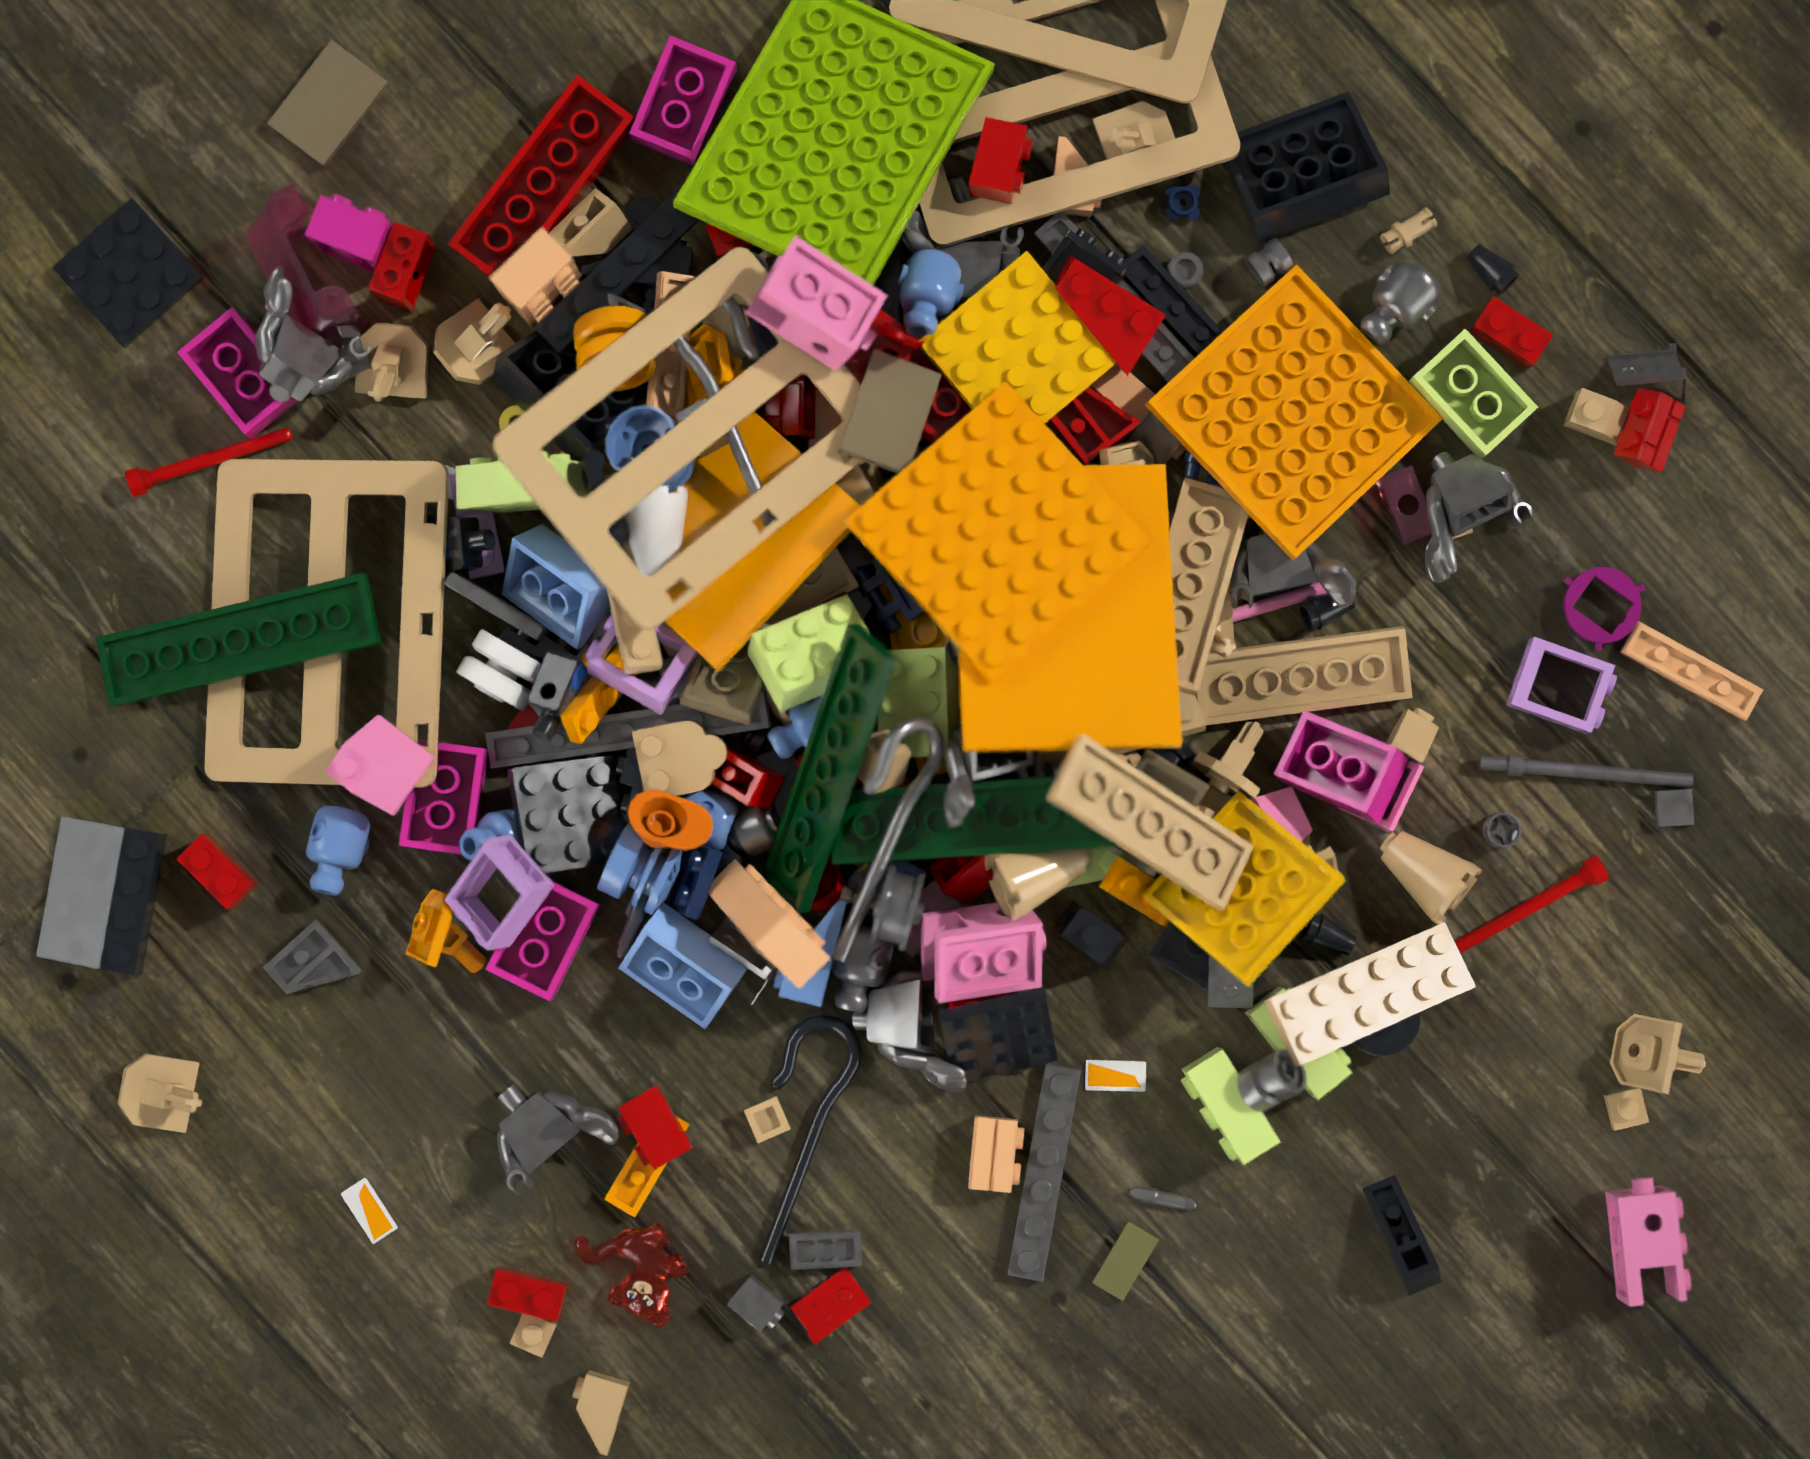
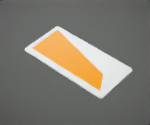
M1086 1060L1085 1090L1145 1092L1146 1062Z
M363 1178L341 1193L344 1201L372 1244H375L398 1228L366 1178Z

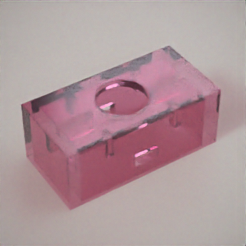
M1412 465L1381 477L1376 483L1401 547L1432 535L1427 517L1426 499ZM1410 494L1416 497L1419 507L1413 515H1404L1398 509V501L1403 495Z

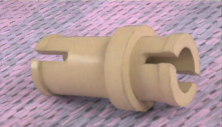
M1424 207L1420 212L1400 223L1397 221L1392 224L1391 230L1380 235L1382 243H1389L1385 246L1390 254H1394L1400 248L1407 249L1412 246L1413 240L1432 228L1437 227L1435 218L1432 220L1427 219L1433 215L1427 207Z

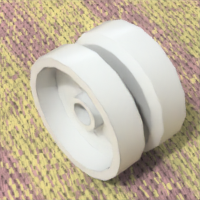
M481 629L472 645L477 652L489 658L487 664L472 656H465L456 673L475 683V688L501 703L506 701L524 711L528 705V698L531 692L515 681L520 676L534 684L542 664Z

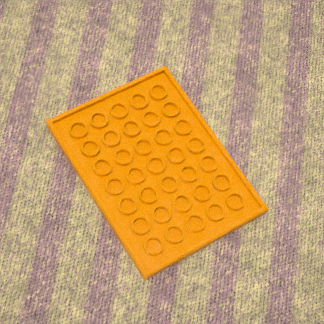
M685 392L684 409L688 408L687 398H686V392ZM752 412L736 425L762 486H765L803 455L756 412ZM672 418L677 424H679L677 419ZM729 443L704 458H701L700 455L697 456L692 476L683 485V487L687 488L688 500L681 552L751 497ZM608 460L605 462L603 469L614 468ZM833 484L781 526V529L771 534L664 622L719 672L751 638V634L756 632L851 531L845 524V520L861 506L839 486ZM760 516L752 522L758 529V532L765 528ZM680 580L668 589L666 593L673 602L690 588Z
M1165 464L1082 465L1152 542L992 684L958 648L963 752L1070 750L1076 737L1083 734L1106 749L1180 748L1182 746Z

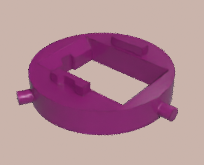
M1609 567L1592 568L1581 573L1573 580L1567 576L1563 581L1568 585L1563 598L1565 620L1578 637L1587 642L1594 643L1596 651H1602V644L1612 643L1624 638L1636 626L1641 614L1640 592L1645 590L1643 584L1636 586L1626 574ZM1593 577L1632 604L1624 615L1625 619L1617 625L1612 634L1573 608V605Z

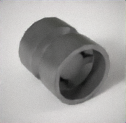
M1286 1049L1278 1050L1265 1057L1262 1061H1257L1239 1072L1237 1078L1241 1097L1250 1108L1258 1112L1266 1111L1279 1104L1282 1100H1287L1302 1092L1307 1083L1303 1065L1295 1068Z

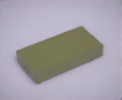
M1127 1221L1092 1283L1123 1301L1158 1243L1159 1238Z

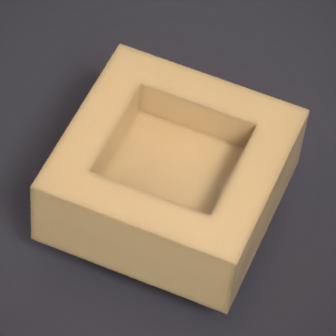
M1632 1088L1604 1095L1612 1130L1616 1131L1649 1123L1641 1088Z
M777 1096L744 1110L757 1143L791 1129Z
M522 1314L509 1344L543 1358L558 1323Z

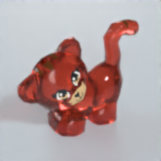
M661 1223L646 1229L634 1228L624 1230L617 1237L606 1241L598 1251L591 1250L586 1237L579 1236L574 1241L576 1253L585 1264L600 1266L616 1252L635 1264L637 1270L629 1273L621 1283L614 1285L609 1291L607 1299L612 1305L623 1307L628 1313L640 1319H648L651 1324L658 1328H662L668 1323L670 1318L668 1303L671 1292L666 1284L665 1276L677 1279L686 1275L688 1269L679 1253L671 1256L664 1253L663 1248L668 1246L671 1240Z

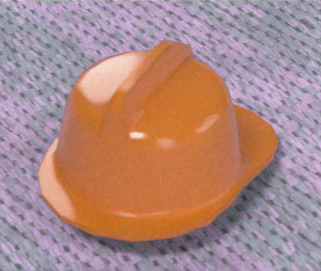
M646 790L636 795L629 806L628 816L630 824L642 841L650 847L658 849L670 847L679 850L695 849L706 843L712 834L713 821L711 815L704 807L668 792Z

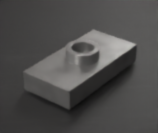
M861 1229L789 1233L791 1270L862 1266Z

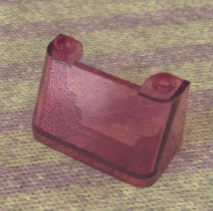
M292 183L269 197L247 228L246 238L266 280H268L276 267L281 266L284 269V277L290 281L292 286L291 304L287 315L327 340L339 333L337 326L361 325L362 327L368 324L361 308L354 306L350 296L339 286L331 285L314 292L291 245L305 238L303 222L313 212L306 198Z

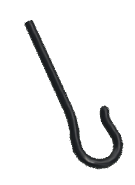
M819 1015L807 1018L797 1025L786 1041L781 1067L770 1081V1086L774 1090H780L788 1083L795 1070L800 1044L811 1032L821 1029L830 1030L840 1035L846 1043L848 1051L847 1063L839 1076L829 1086L816 1108L761 1251L759 1260L768 1264L773 1263L828 1116L840 1095L848 1088L860 1069L862 1049L859 1037L850 1025L837 1017Z

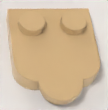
M683 720L632 731L644 791L660 790L678 796L704 790L713 782L715 769L719 768L727 757V749L724 742L715 735H707L704 726L695 720Z

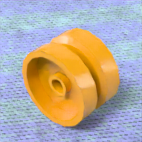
M607 306L594 309L582 315L574 324L573 329L574 347L577 351V371L645 319L647 315L638 309L626 306ZM654 358L614 391L635 388L647 382L655 373L656 359Z

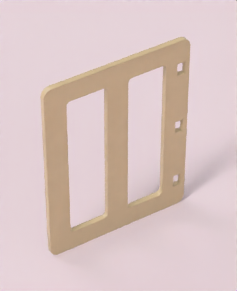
M891 0L889 10L892 17L921 30L1187 104L1194 101L1199 94L1227 0H1183L1188 3L1189 7L1174 55L1170 60L1149 56L955 0Z
M958 0V2L1029 22L1101 1L1027 0L1013 4L1012 0ZM1155 0L1167 39L1133 51L1170 60L1174 55L1189 5L1183 0ZM925 31L954 45L964 42ZM1211 55L1199 94L1194 101L1189 103L1198 128L1195 133L1024 184L1020 194L1014 193L1012 204L985 198H978L961 204L956 203L953 199L943 164L941 163L919 202L930 239L937 246L947 247L1003 230L1006 225L1010 228L1234 159L1240 151V140ZM1064 71L978 97L953 143L980 136L985 117L1019 124L1131 89L1070 71Z
M734 248L498 433L493 442V450L497 457L636 625L644 630H652L659 626L863 461L852 457L844 463L838 454V449L861 386L844 364L836 372L771 329L769 330L778 341V345L587 497H579L542 453V447L730 298L739 295L750 305L767 277L768 272L746 248ZM802 374L808 376L841 416L842 424L653 576H644L611 537L608 528L796 377ZM768 510L776 519L758 532V529L752 522ZM682 580L690 589L672 602L666 591Z
M230 459L223 462L219 466L217 475L212 609L249 600L253 499L257 494L310 495L311 522L308 586L345 577L348 500L351 496L394 495L405 497L396 727L417 743L418 725L428 724L427 747H422L435 756V758L415 787L423 788L430 786L435 781L437 774L449 489L448 469L445 465L436 461ZM438 502L437 525L427 524V504ZM433 613L432 636L422 634L423 614ZM342 653L304 662L301 744L295 749L252 748L243 745L245 676L208 685L204 766L206 775L211 780L219 782L341 785L325 773V770L340 750L338 746Z

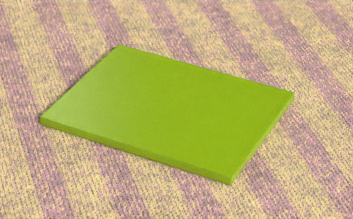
M791 0L673 201L674 208L777 256L784 254L791 240L796 236L873 286L994 71L995 63L857 0Z

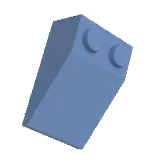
M839 899L814 929L825 941L821 948L830 959L800 989L778 969L774 987L780 989L779 997L821 1007L833 961L831 956L837 944L846 910V901Z

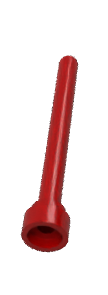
M283 428L150 471L147 468H132L125 471L126 480L133 498L148 494V490L154 488L153 484L289 442L293 438V432L288 428Z
M1596 854L1583 861L1584 865L1578 868L1579 872L1455 940L1454 942L1460 954L1585 884L1588 886L1593 884L1598 886L1609 880L1610 877L1603 863Z

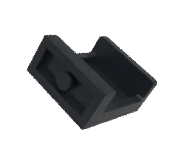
M1081 228L1076 233L1068 229L1065 237L1042 269L1054 283L1071 255L1118 285L1129 271L1123 267L1126 261L1124 258L1109 248L1104 254L1093 246L1097 239Z

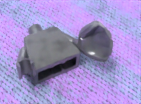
M915 210L901 236L908 249L913 253L924 249H936L949 254L958 262L961 269L960 283L964 284V289L959 303L954 304V306H961L1019 258L1020 249L1017 246L1023 239L1024 230L1019 227L1018 238L1012 240L1007 236L1008 225H1006L1000 235L1001 241L960 242L947 247L935 245L934 248V243L930 239L920 212Z
M278 266L273 270L266 282L264 296L267 313L255 335L257 356L262 362L259 374L263 379L272 384L269 391L275 400L285 402L291 396L298 401H303L309 393L318 396L338 388L353 370L352 364L355 360H362L368 355L370 345L364 353H357L353 349V344H355L360 336L354 337L347 346V354L342 358L343 350L287 315L291 304L292 286L290 281L284 277V269Z
M1442 452L1431 463L1435 472L1431 477V487L1426 493V504L1432 537L1426 547L1425 566L1428 579L1436 583L1449 579L1450 575L1457 571L1455 547L1451 534L1453 537H1456L1505 512L1507 522L1513 527L1521 524L1517 511L1521 513L1524 520L1532 516V507L1525 502L1520 503L1518 500L1520 494L1509 472L1502 467L1484 462L1474 454L1455 461L1448 452Z
M1257 524L1259 536L1247 538L1244 541V545L1238 550L1230 578L1232 588L1231 606L1233 609H1237L1238 599L1247 600L1249 603L1248 607L1252 608L1253 597L1311 585L1317 582L1316 576L1322 587L1339 607H1344L1354 600L1357 591L1354 575L1346 568L1343 562L1336 559H1327L1323 551L1314 542L1292 561Z
M962 723L954 726L952 729L953 739L949 740L945 753V761L951 778V783L945 795L947 824L950 828L959 826L967 814V809L974 804L971 780L975 781L1034 765L1035 771L1031 779L1056 777V766L1051 762L1042 760L1044 757L1042 751L963 752Z
M901 970L884 982L881 989L870 992L868 1009L863 1013H853L852 1022L856 1030H867L868 1042L877 1044L879 1053L897 1066L920 1070L929 1082L941 1089L951 1092L964 1090L967 1079L962 1068L938 1057L927 1055L933 1054L936 998L935 986L931 984H935V979L923 981L921 970Z
M514 1084L497 1097L510 1113L508 1117L499 1123L500 1130L497 1134L500 1162L507 1175V1186L516 1196L519 1195L516 1190L519 1182L524 1181L529 1188L533 1186L532 1181L524 1171L527 1174L531 1173L581 1130L598 1137L610 1145H613L618 1139L619 1132L617 1126L606 1112L594 1107H582L573 1097L554 1091H547L545 1093L538 1091L527 1100Z

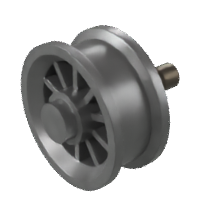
M890 865L884 889H880L879 895L874 894L869 908L874 909L873 917H876L870 942L875 943L877 939H882L899 944V950L905 951L912 924H920L925 904L918 903L925 874L920 873L917 878L897 873L896 866ZM843 886L840 900L855 904L860 890L855 891L853 888Z

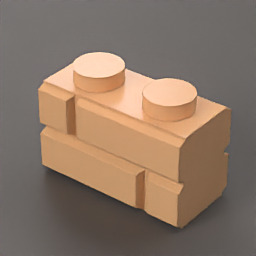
M975 1115L968 1189L1011 1193L1012 1185H1019L1021 1164L1014 1163L1015 1149H1022L1024 1128L1018 1127L1017 1119Z

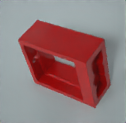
M393 222L368 289L379 301L413 313L438 247L427 233ZM414 272H418L420 275L416 280L412 279Z

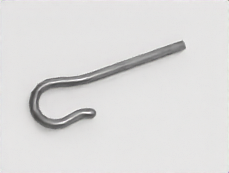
M732 297L721 307L727 311L731 318L736 341L743 353L751 360H759L762 355L761 350L751 340L744 312L735 298ZM683 335L673 345L699 377L710 399L721 389L707 364ZM735 426L725 436L752 496L763 486L739 430ZM768 510L760 515L764 527L776 519Z
M909 718L901 721L889 732L882 744L875 769L865 782L864 791L867 794L877 792L888 776L895 751L901 740L915 731L923 732L927 735L930 742L927 762L907 789L890 821L831 956L838 961H846L905 823L919 797L929 786L941 766L944 755V739L939 727L928 718Z

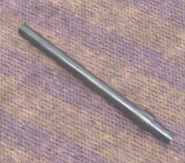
M1509 754L1508 757L1480 755L1479 769L1504 771L1509 776L1522 777L1523 773L1686 788H1692L1693 774L1530 760L1524 759L1523 755Z

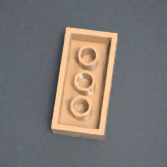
M543 228L537 231L490 277V280L503 299L533 330L546 315L584 280L573 258Z
M734 859L712 881L708 892L712 899L748 940L799 989L830 959L821 948L825 941L751 864L744 868Z

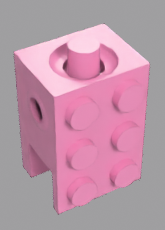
M795 236L784 254L777 258L745 313L837 372L855 352L857 347L866 351L873 342L877 333L870 329L869 326L887 295Z
M998 903L922 913L921 978L923 981L935 979V998L937 1001L944 1003L1041 988L1042 950H1046L1047 942L1045 933L1042 930L1043 923L1033 910L1015 921L1010 920L1012 914L1006 916L1002 912Z
M1652 1177L1632 1179V1189L1605 1191L1616 1298L1629 1307L1644 1305L1640 1269L1663 1267L1666 1293L1679 1301H1687L1686 1291L1691 1290V1278L1689 1270L1683 1267L1682 1255L1687 1254V1241L1685 1234L1680 1233L1678 1219L1683 1218L1681 1197H1676L1674 1191L1662 1185L1654 1186Z

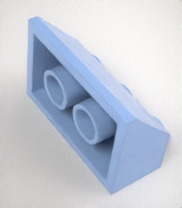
M543 524L512 538L501 595L574 648L579 649L583 647L602 618L611 610L606 587L574 548Z
M662 903L644 926L618 969L706 1029L748 968L709 943L708 941L711 936L707 932L700 929L665 903Z

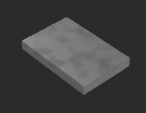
M450 573L444 583L536 640L540 641L544 635L547 637L550 633V630L540 622L462 575Z

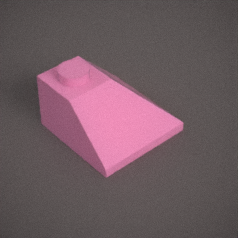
M377 715L343 744L325 770V773L351 793L385 812L395 815L435 756L381 715Z

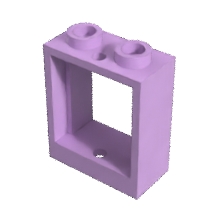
M611 613L604 626V630L607 632L601 641L594 640L586 653L585 658L588 659L587 673L662 715L693 666L698 652L674 630L663 624L655 628L657 640L678 653L654 689L630 674H625L623 670L604 660L617 640Z
M1532 637L1528 640L1505 706L1584 734L1592 733L1593 728L1598 729L1604 718L1605 709L1601 708L1605 694L1610 696L1614 689L1617 675L1612 673L1615 665L1540 638ZM1544 652L1600 672L1583 720L1527 700Z
M511 835L491 837L483 844L444 901L453 910L455 917L463 922L475 935L476 941L488 951L512 945L554 884ZM496 868L503 873L521 894L501 924L477 897Z

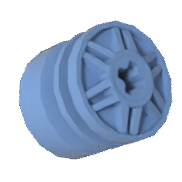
M648 405L632 407L621 413L611 424L605 439L606 455L611 466L619 472L678 424L660 408ZM696 458L661 486H668V493L676 491L677 486H683L692 476L696 465Z
M628 822L610 855L597 889L620 899L627 888L631 887L635 889L631 905L637 907L644 894L649 896L644 912L653 915L661 903L667 899L678 877L684 850L672 849L668 858L663 856L666 848H654L652 851L647 848L648 845L642 841L638 833Z

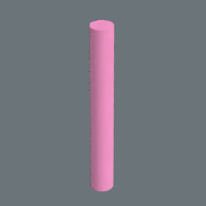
M1320 582L1254 601L1252 608L1248 607L1249 603L1238 606L1237 609H1233V623L1306 601V598L1309 596L1325 594L1327 591Z

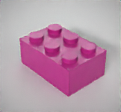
M670 35L629 132L631 140L694 166L709 141L738 71L736 62Z
M332 194L331 199L320 195L305 236L319 252L374 273L392 228L391 221L385 218L386 214L376 209L366 207L364 212L358 210L357 207L352 205L353 202L340 195Z
M231 307L177 351V353L244 435L252 439L298 402V400L290 396L289 400L281 402L271 396L269 390L272 384L263 379L259 374L262 362L257 356L255 345L256 333L241 314Z
M1304 710L1273 775L1288 787L1292 786L1293 789L1379 824L1409 759L1394 746Z
M418 740L417 743L420 746L427 747L428 741ZM438 742L435 781L428 787H414L406 798L399 846L462 854L459 845L460 838L468 829L476 828L480 821L489 756L487 749Z
M551 880L554 884L553 888L512 945L495 949L485 969L548 1001L554 1000L601 905Z

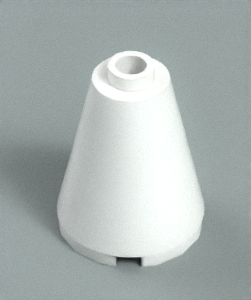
M660 486L621 517L627 526L628 540L637 568L646 577L653 576L681 552L688 500L686 487L677 486L678 493H668V486Z

